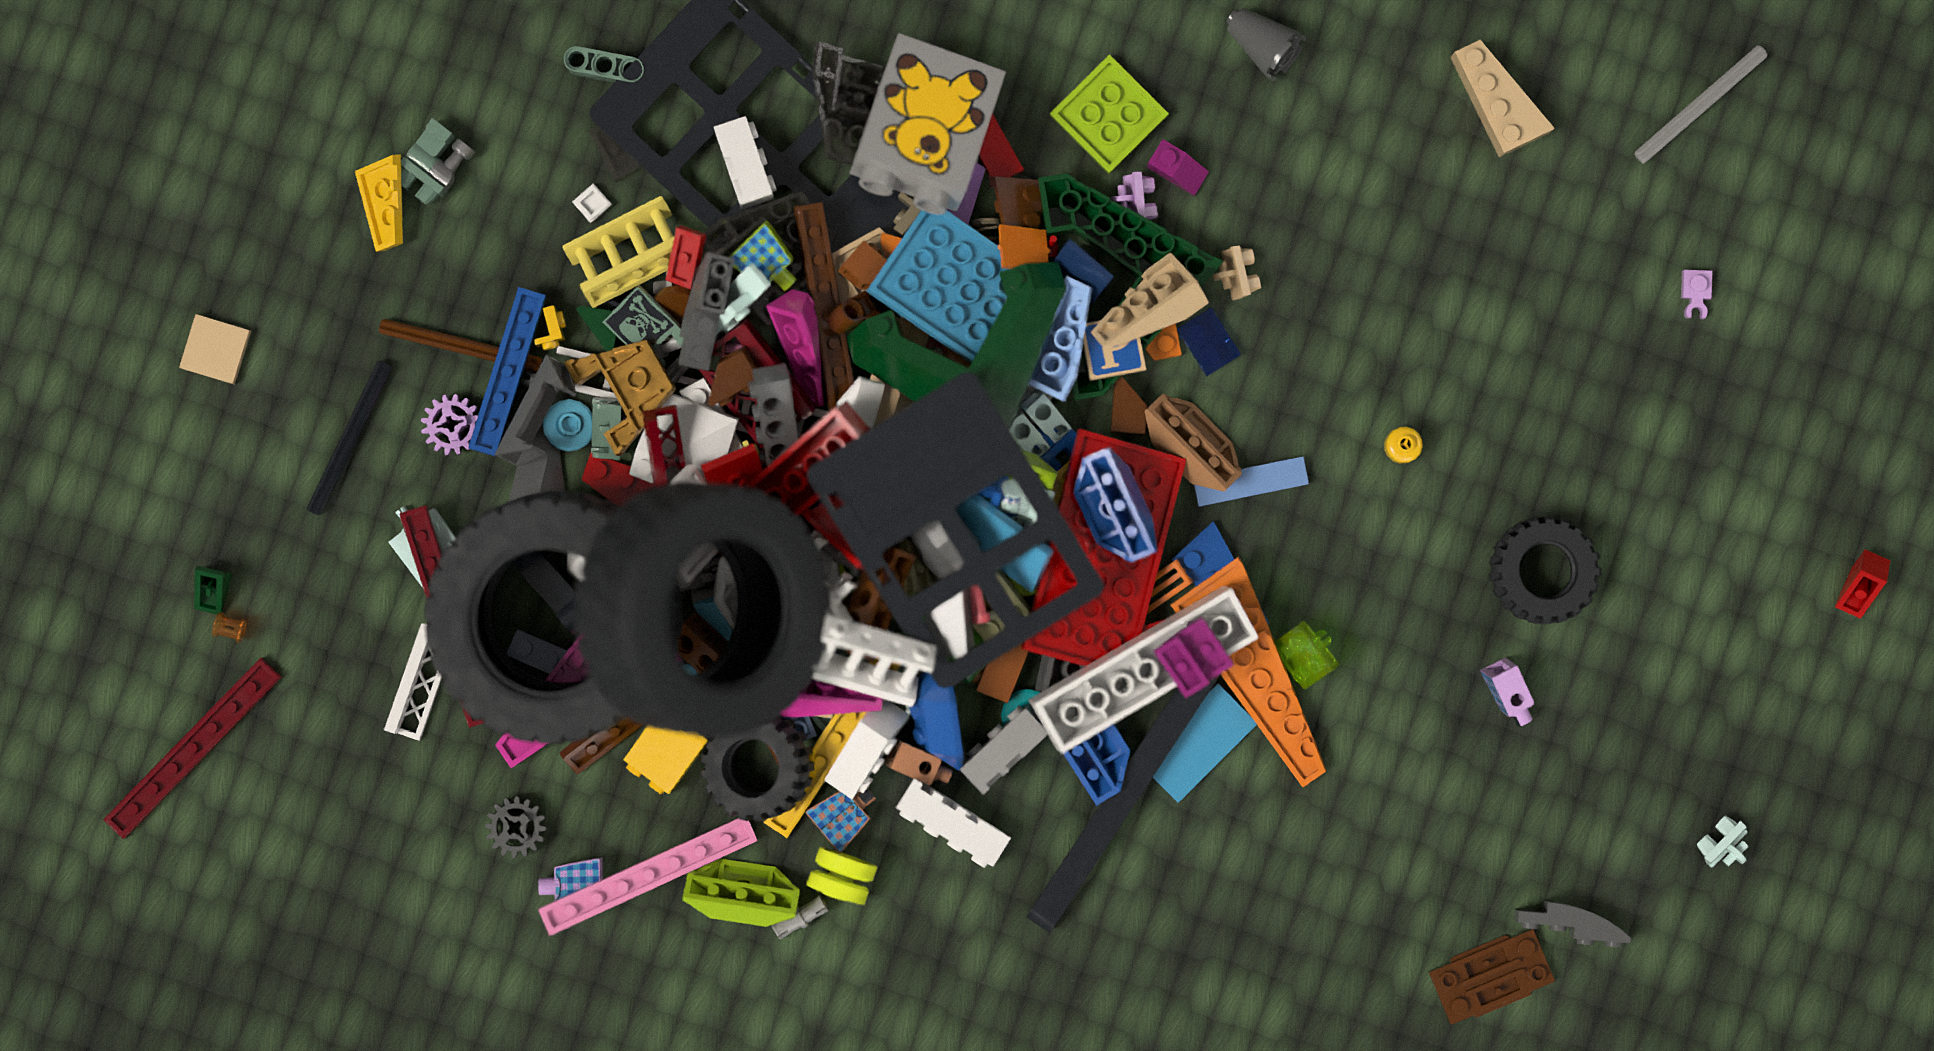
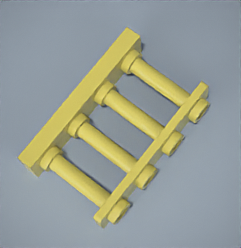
M659 196L563 245L564 252L572 265L580 263L588 279L579 285L592 308L668 270L674 237L665 220L671 217L672 213L663 196ZM655 225L663 242L648 249L640 232ZM630 237L638 255L623 262L615 245ZM605 250L613 268L598 275L590 257Z

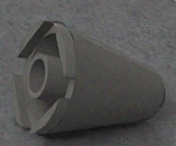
M1245 8L1239 11L1237 9L1234 10L1226 21L1228 24L1227 31L1270 81L1279 79L1275 74L1280 70L1285 73L1290 68L1303 48L1299 44L1300 40L1306 41L1305 35L1301 32Z

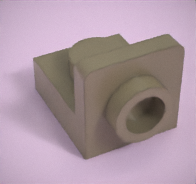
M900 192L898 199L907 205L909 209L907 211L902 209L893 222L896 224L894 232L903 237L921 210L913 204L914 196Z

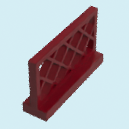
M748 317L713 345L712 355L723 358L730 354L726 352L727 341L736 336L742 346L746 345L760 368L783 364ZM722 346V351H715ZM787 369L793 408L796 414L795 422L798 423L814 412L816 405ZM700 370L712 386L713 375H715L716 370ZM741 391L734 394L736 398L735 403L732 400L726 405L736 418H739V422L757 443L755 432L757 421L754 422L753 415L743 414L739 409L740 399L755 401V404H757L756 398L751 399L750 395L740 394ZM763 444L758 445L760 449L763 448Z

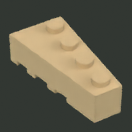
M1481 40L1455 51L1450 57L1499 157L1531 143L1555 129Z

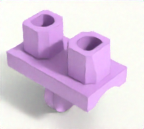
M1133 172L1130 175L1123 176V185L1117 186L1118 196L1111 197L1110 199L1148 220L1157 218V206L1155 203L1145 204L1144 194L1154 192V178L1142 176V172Z

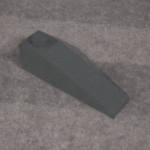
M932 520L910 534L920 559L939 580L963 564V560L938 521ZM966 526L977 546L980 547L982 542Z

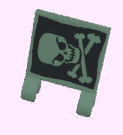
M640 285L603 321L625 345L647 340L655 350L672 334L676 342L682 347L683 338L679 337L682 325ZM659 357L660 361L662 362V364H663V366H664V368H665V367H666V362H665V360Z

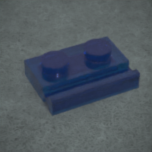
M1209 308L1177 329L1178 334L1206 377L1241 355L1212 308Z

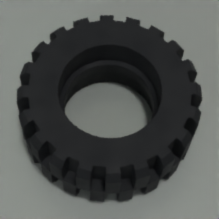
M1544 516L1515 524L1516 526L1508 529L1503 534L1502 539L1497 541L1494 546L1495 552L1489 561V565H1491L1489 580L1493 582L1494 586L1492 591L1495 597H1499L1502 602L1501 605L1505 610L1511 611L1513 616L1526 620L1529 623L1552 624L1567 621V619L1580 614L1584 607L1589 606L1593 600L1591 598L1592 595L1598 591L1600 584L1597 581L1598 576L1602 575V568L1598 567L1599 552H1595L1592 546L1594 544L1590 536H1585L1582 528L1578 525L1570 524L1569 520L1563 518L1558 519L1554 518V516ZM1538 544H1550L1558 547L1565 553L1570 564L1568 584L1560 593L1551 597H1540L1529 592L1522 584L1519 575V564L1522 556L1527 550Z
M779 716L771 723L744 735L731 738L707 739L708 741L704 746L708 748V751L701 755V762L705 763V769L701 770V777L707 778L709 785L704 787L707 794L713 793L716 798L713 799V802L717 807H726L725 813L731 817L739 815V820L750 821L754 819L755 821H764L790 811L796 806V802L801 801L807 793L804 790L811 786L813 780L809 776V772L814 770V762H809L808 757L813 751L811 745L805 746L803 742L807 738L804 732H797L794 729L797 724L792 720L785 721L783 716ZM758 739L766 743L774 751L778 760L779 774L777 781L766 792H756L747 787L737 771L736 761L741 746L749 740Z

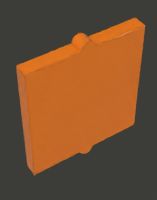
M1003 224L998 226L999 245L997 248L1000 250L1002 268L1010 269L1024 263L1049 262L1048 254L1050 249L1047 248L1046 230Z

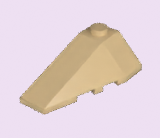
M1171 252L1149 267L1141 275L1143 278L1141 283L1135 289L1130 288L1125 293L1126 299L1119 307L1112 308L1091 331L1094 338L1105 350L1185 320L1209 303L1197 281Z

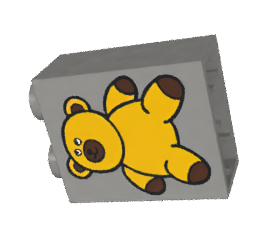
M898 33L849 174L860 177V186L871 193L887 196L894 189L914 196L913 204L927 213L942 215L946 212L947 208L957 212L966 193L1006 71Z

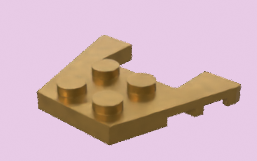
M647 340L564 362L575 384L579 386L601 371L604 374L627 416L625 420L603 433L614 454L617 456H621L644 429L642 411L662 407L676 390L654 348Z

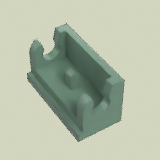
M593 397L592 457L620 460L621 456L614 454L603 433L622 422L621 417L624 414V410L617 398Z

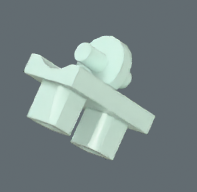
M1724 816L1715 827L1725 837L1717 844L1707 834L1697 843V847L1705 856V861L1711 868L1728 852L1730 854L1723 860L1727 866H1730L1735 860L1741 864L1746 861L1742 853L1749 846L1744 841L1736 848L1734 846L1748 833L1747 827L1741 821L1737 824L1734 820Z

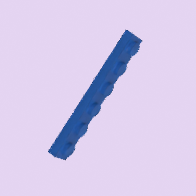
M518 287L468 448L497 457L494 454L505 432L546 300V295Z

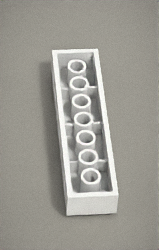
M1226 586L1218 588L1029 699L1055 748L1061 753L1066 752L1176 687V683L1160 662L1154 650L1199 617L1203 616L1229 655L1256 640L1258 636L1233 590Z

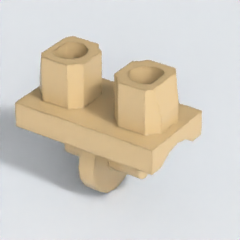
M1240 245L1221 251L1223 263L1219 266L1220 273L1213 274L1212 277L1213 281L1222 280L1224 290L1230 289L1232 301L1249 296L1251 292L1261 288L1257 274L1246 275L1245 266L1254 264L1255 260L1252 249H1240Z

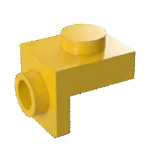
M554 305L543 308L550 335L534 339L535 346L543 347V350L557 348L560 346L559 342L565 341L562 328L566 327L563 311L558 312Z

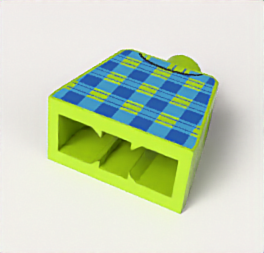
M767 220L729 256V258L734 259L733 267L741 273L750 264H754L764 274L769 283L774 280L784 291L796 281V278L786 269L792 262L793 256Z

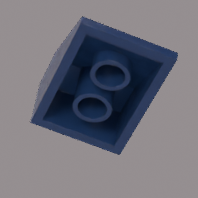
M1070 239L1053 261L1059 263L1064 280L1068 276L1092 288L1089 309L1111 284L1113 275Z

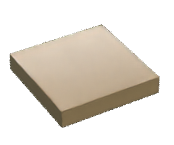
M195 314L179 368L235 385L251 331Z

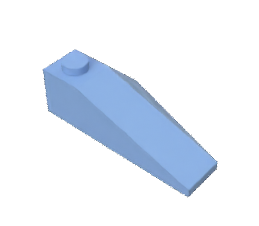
M1068 276L1064 280L1067 291L1064 298L1060 301L1056 311L1057 316L1049 335L1046 336L1043 343L1042 353L1029 382L1030 386L1062 401H1065L1078 374L1092 291L1091 287Z

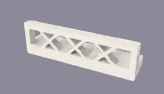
M421 623L384 728L385 731L394 734L398 733L418 741L421 740L442 680V676H438V674L426 680L421 671L423 664L431 660V657L426 658L428 652L425 636V626L428 624ZM420 676L422 683L416 685ZM434 681L432 688L430 689L428 683ZM424 686L429 697L426 703L417 707L412 695L415 689ZM411 703V706H412L413 709L410 710V711H407L408 706H409V704ZM424 708V711H423V714H422V717H421V714H420V712H419V709ZM415 712L419 720L416 733L401 728L405 716Z

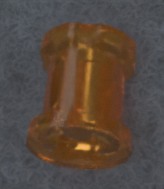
M219 612L213 624L212 636L228 637L235 639V642L240 644L246 633L247 619L237 620L226 617L224 613ZM225 626L233 627V628H235V629H234V630H231V629L225 628Z

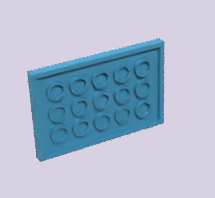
M921 210L867 289V292L972 364L1007 299L999 272L1007 269L1001 267V255L997 245L946 210L944 214L936 215Z

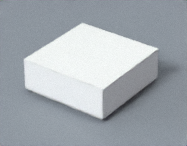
M594 184L573 201L574 205L591 224L613 206Z

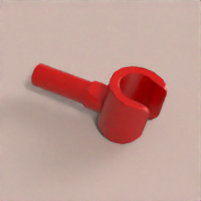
M1054 235L1047 242V248L1050 249L1048 257L1056 258L1059 243L1056 242L1057 237Z

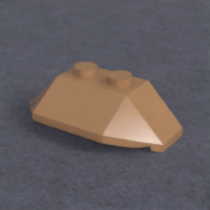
M1162 394L1144 411L1152 445L1160 452L1186 459L1183 476L1191 484L1225 492L1242 474L1241 468L1238 467V459L1233 443L1193 403Z

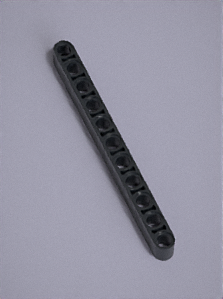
M1218 675L1212 678L1208 685L1187 698L1184 697L1177 687L1128 761L1121 791L1099 805L1026 916L1027 919L1048 933L1052 931L1217 681Z

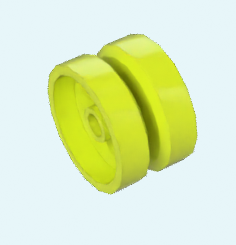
M819 847L815 861L821 867L830 870V872L818 869L812 870L807 885L823 892L827 896L864 905L869 890L866 886L854 880L873 881L878 866L842 852L839 853L833 849Z

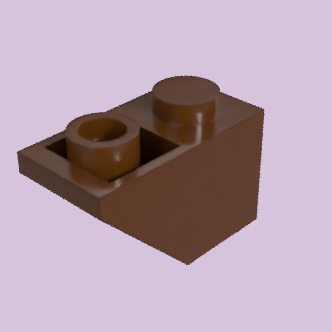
M746 345L720 359L708 400L710 407L717 403L720 406L726 405L735 398L734 394L741 390L744 393L749 392L748 382L753 381L752 369H758L759 367Z

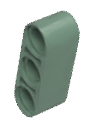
M579 46L569 48L564 54L565 66L572 74L614 83L616 80L635 82L644 73L642 62L630 56ZM575 55L585 57L584 64L580 67L571 66V59ZM609 60L612 62L611 70L606 73L599 72V63ZM635 60H638L642 66L641 76L636 80L625 79L622 74Z

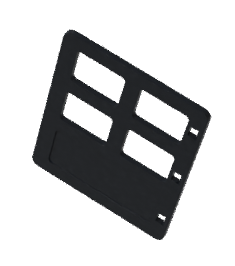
M971 372L960 373L813 464L808 470L809 482L907 638L923 643L930 641L933 646H936L938 655L934 660L933 671L929 673L935 683L942 688L953 686L1098 597L1103 592L1104 584L1101 577L981 383ZM1011 475L1035 512L1036 520L987 551H981L957 514L956 506L1003 476ZM834 491L837 492L844 503L838 510L834 508L827 496ZM932 520H936L940 523L960 555L963 564L914 596H908L882 557V552ZM1051 540L1073 573L1077 583L1074 587L1026 616H1022L997 578L996 572L1044 541ZM882 566L891 578V581L887 582L884 586L874 571ZM977 585L1003 624V630L957 659L949 661L924 624L923 616L969 587Z

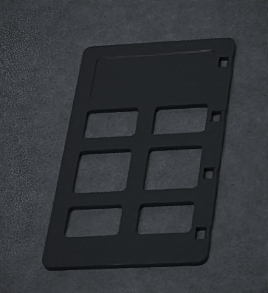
M691 0L637 58L644 67L642 77L635 82L616 80L590 109V117L600 129L731 250L735 251L748 238L743 234L742 227L765 202L741 210L738 201L728 213L722 214L680 175V170L715 133V126L741 118L737 113V108L774 68L782 67L822 104L823 110L784 152L777 151L757 132L758 138H755L754 142L757 149L762 148L768 163L764 165L766 167V176L772 175L776 190L780 186L785 185L806 205L823 202L832 253L879 227L886 234L902 238L894 232L896 224L893 222L902 209L906 211L909 209L907 205L898 199L900 191L893 189L892 193L887 196L871 193L860 186V177L851 174L833 195L826 196L799 171V165L838 124H843L861 141L863 134L856 126L861 121L867 124L869 117L743 0ZM734 2L746 13L740 20L728 10ZM728 23H734L761 48V53L722 95H717L690 70L689 66ZM635 60L622 76L627 80L638 79L642 73L641 63ZM797 62L810 72L804 79L792 69ZM676 84L703 108L704 115L669 153L662 157L633 132L632 127L670 85ZM797 233L786 245L793 256L792 262L786 269L796 278V281L785 291L774 280L770 282V286L781 296L792 289L808 293ZM872 295L869 296L874 306H876L880 300Z

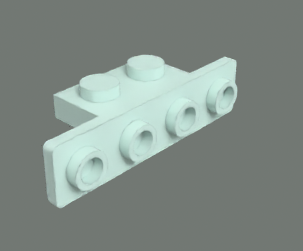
M750 264L729 285L724 315H719L716 335L722 331L727 334L739 324V321L751 312L748 307L770 286L764 274L754 264Z

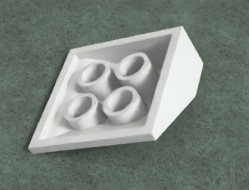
M672 394L662 407L676 405L685 465L695 464L706 482L700 465L730 453L739 418ZM671 414L657 417L659 428L666 431L672 423ZM644 428L629 474L653 483ZM666 439L662 444V451L669 457L675 450L676 444ZM671 464L666 470L667 479L672 481L680 473V470Z

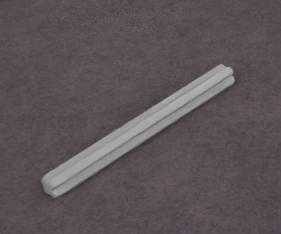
M1760 45L1751 50L1634 153L1636 158L1641 163L1647 162L1768 56L1767 52Z

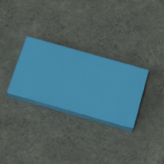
M977 493L956 506V512L961 520L982 542L979 547L981 551H987L1023 529ZM1041 543L1000 569L1032 593L1037 589L1053 550L1044 543Z
M1217 683L1209 691L1153 778L1179 803L1257 725L1256 722Z

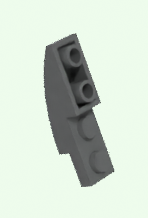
M706 253L696 275L686 306L679 336L683 338L678 365L709 371L719 315H724L734 264L733 258Z
M1544 900L1543 911L1515 909L1514 921L1521 923V928L1538 929V925L1543 924L1550 925L1549 930L1566 931L1567 927H1570L1569 936L1577 939V944L1594 945V940L1605 941V946L1621 948L1622 943L1631 942V937L1619 927L1592 912L1576 906Z

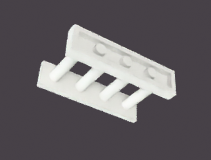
M827 615L822 635V641L826 643L819 664L812 667L815 670L812 678L912 707L916 700L919 679L915 676L919 669L928 672L933 671L936 646ZM837 645L852 649L851 656L848 658L834 654ZM864 654L879 657L880 660L877 666L862 662L861 659ZM892 661L908 666L904 673L888 669Z

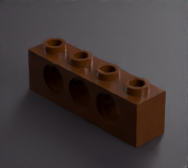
M892 545L882 552V557L903 589L916 556ZM883 566L874 570L883 586L891 581ZM863 569L847 611L854 620V623L886 632L893 614L865 569ZM837 645L838 648L852 654V649ZM864 654L863 659L874 662L876 656Z

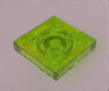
M1303 620L1276 639L1275 643L1284 666L1291 673L1294 680L1305 690L1333 671L1340 663L1326 648L1331 643L1330 636L1321 641V638L1327 632L1318 630L1314 633Z

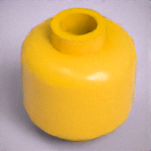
M1407 426L1392 430L1386 436L1384 442V450L1387 456L1399 464L1415 460L1420 455L1423 447L1420 434L1415 429Z

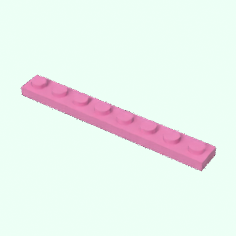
M738 817L540 907L538 911L548 934L552 935L757 841L750 822L739 820Z

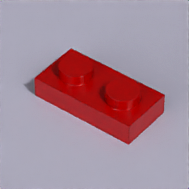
M682 225L676 227L666 281L692 289L700 267L706 234Z

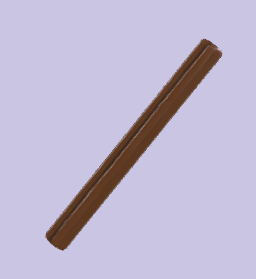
M382 319L379 325V332L384 335L494 362L500 348L387 319ZM529 354L524 369L537 372L543 359Z

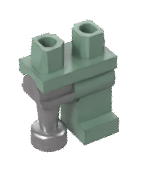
M433 118L426 125L425 131L401 160V186L408 190L416 179L421 181L424 185L415 196L427 206L438 196L444 197L447 190L454 183V172L463 158L469 160L475 153V151L457 138L452 145L454 152L445 162L439 159L455 137Z

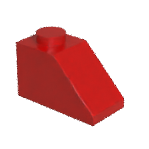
M1864 549L1852 566L1835 607L1861 619L1887 582L1890 560Z

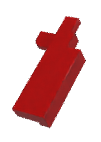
M992 114L978 158L989 177H1015L1022 173L1024 169Z

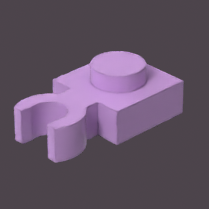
M1683 270L1681 299H1689V304L1684 310V316L1686 319L1691 318L1692 309L1697 308L1700 311V319H1705L1708 311L1705 304H1703V300L1711 299L1712 271Z

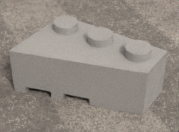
M1030 704L1024 708L1020 705L1007 716L1010 721L1003 727L1000 724L995 726L987 734L990 739L984 745L978 742L966 753L969 758L960 770L983 795L996 780L1004 776L1016 762L1048 735Z

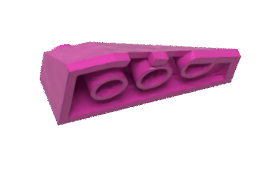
M792 289L766 305L796 381L817 407H821L824 405L818 320L814 311L815 304L808 293Z
M812 678L805 690L799 691L800 697L788 710L781 712V716L805 717L881 711L882 698Z

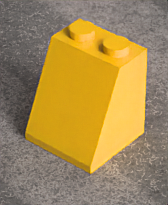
M646 727L624 758V761L628 763L626 768L637 777H640L642 774L650 780L648 785L662 795L664 791L670 794L704 750L708 737Z

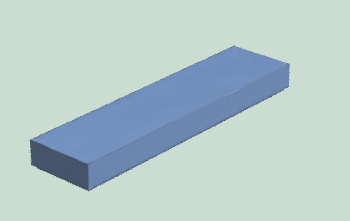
M1298 457L1241 469L1242 474L1225 492L1194 485L1198 507L1308 485L1309 482L1304 458Z

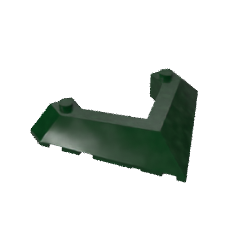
M1066 173L1038 178L1046 237L1075 233L1138 279L1131 287L1133 289L1143 280L1141 275L1170 252L1194 277L1200 287L1223 263L1222 260L1200 250L1197 246L1168 232L1165 228L1118 204L1106 195L1086 186ZM1125 296V297L1123 298V300L1120 302V304L1118 305V307L1124 302V300L1126 299V296ZM1163 328L1140 337L1142 351ZM1083 344L1078 374L1072 385L1074 400L1103 396L1120 377L1115 376L1090 381Z
M1058 262L1024 263L999 272L1007 299L969 369L905 339L901 322L892 310L865 319L846 336L853 363L914 402L960 373L971 372L981 383L1008 429H1011L1019 410L1022 395H1025L1042 353L1043 343L1046 336L1049 335L1057 316L1056 311L1060 301L1064 298L1067 291Z

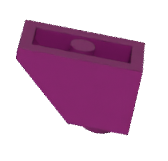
M1162 139L1147 164L1148 169L1195 196L1209 173L1187 153Z

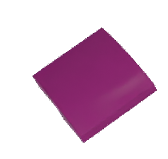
M1203 616L1178 631L1154 650V653L1185 698L1208 685L1212 678L1234 665V661Z

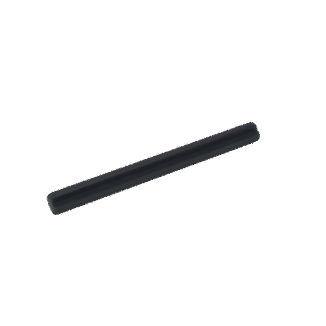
M380 360L377 361L307 506L309 512L316 515L322 514L392 369L390 364Z

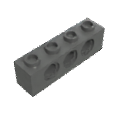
M786 364L752 369L753 381L748 382L751 399L756 398L757 404L752 405L754 422H760V427L755 428L758 445L763 444L764 450L758 451L762 467H768L798 441Z

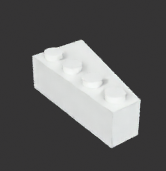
M916 779L912 781L896 807L900 810L899 815L912 823L917 820L925 825L923 830L936 838L940 834L948 839L947 845L961 853L964 849L973 855L971 860L984 868L987 864L992 867L994 866L1011 839L1009 835L931 786Z

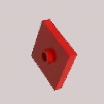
M754 444L747 445L700 465L706 482L714 484L746 486L763 471Z

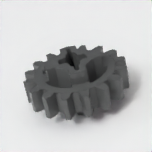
M520 796L515 797L514 803H511L509 798H505V806L497 803L494 805L497 813L490 812L487 815L492 819V823L485 824V828L491 829L492 833L488 834L486 838L495 839L496 842L492 848L495 849L501 846V855L503 856L508 851H511L512 858H516L518 852L521 851L525 857L529 855V847L534 851L538 849L536 841L543 842L545 840L540 835V832L547 830L548 827L541 825L540 821L544 820L546 816H538L539 805L533 808L530 807L531 799H527L523 804L521 803ZM519 808L525 810L522 815H514L509 809ZM499 819L503 822V832L501 834L498 832ZM511 820L514 823L518 821L522 823L520 826L521 833L518 831L515 833L511 832L510 829L513 827ZM532 820L535 825L533 836L529 832V823ZM511 839H518L524 845L513 846L507 842Z

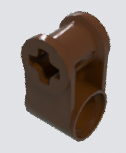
M866 290L846 299L828 313L827 322L834 332L843 334L855 329L865 319L882 313L877 311L869 297L871 294Z

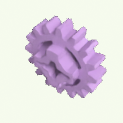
M454 394L452 401H450L447 395H443L442 403L435 399L432 401L434 405L433 410L425 408L429 417L421 419V422L427 424V428H424L421 432L430 435L426 440L427 444L436 443L435 451L439 452L444 447L445 455L450 456L452 449L455 450L457 455H461L462 447L471 450L468 447L478 416L474 415L478 407L474 405L469 408L470 400L465 398L460 402L459 395ZM454 406L462 408L467 413V416L457 415ZM442 410L443 415L440 420L434 423L437 414ZM450 418L456 422H462L454 426V432L448 428H443L450 424ZM470 427L467 436L462 440L464 430ZM437 434H446L451 444L441 441Z

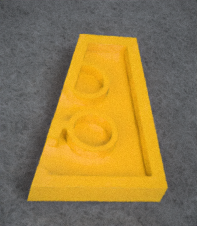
M401 154L391 155L355 171L376 252L386 251L403 244Z

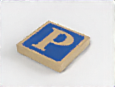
M1100 321L1086 323L1083 349L1090 381L1146 371L1140 337L1105 350L1091 333Z

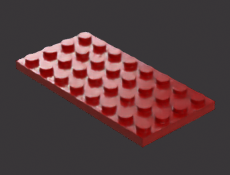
M1077 430L1057 508L1101 577L1104 589L1098 597L1024 641L1021 646L1022 650L1086 667L1142 634L1186 459L1086 430ZM1108 447L1129 466L1153 518L1157 551L1133 562L1125 560L1124 557L1114 554L1096 543L1073 493L1083 458ZM1051 540L1048 542V547L1053 550V553L1037 586L1030 613L1071 589L1077 583L1073 573Z

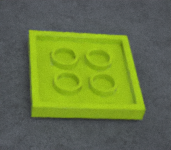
M1110 54L1050 113V116L1108 174L1169 115Z

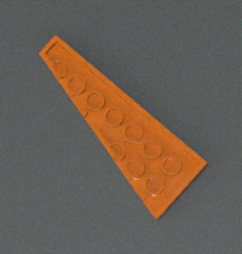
M1238 556L1171 603V607L1178 613L1222 586L1233 590L1258 638L1230 654L1234 665L1220 674L1295 778L1304 787L1325 773L1327 769L1244 564Z

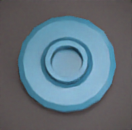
M568 399L558 401L549 408L542 425L544 435L551 445L559 450L570 452L577 451L589 443L592 439V413L587 406L579 401Z

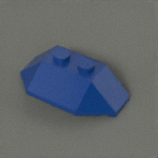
M1110 447L1083 458L1073 493L1096 543L1112 553L1124 557L1129 562L1155 553L1157 545L1153 518L1129 466Z
M924 670L918 679L916 700L912 707L909 706L915 724V729L913 730L914 740L917 745L957 770H960L963 766V751L953 686L949 688L938 686L930 673Z
M1114 723L1063 753L1096 806L1121 791L1131 749Z

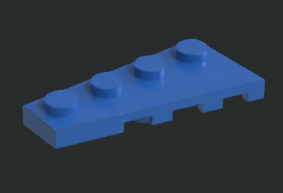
M1214 522L1209 524L1172 559V561L1179 560L1180 565L1186 570L1187 575L1191 577L1195 586L1234 560Z

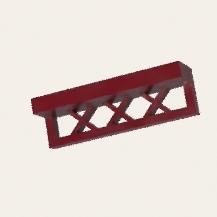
M676 405L642 411L653 487L671 482L666 477V470L671 464L678 468L680 472L686 466ZM671 414L672 423L666 431L659 428L657 417ZM666 439L676 444L675 450L669 457L662 451V444Z

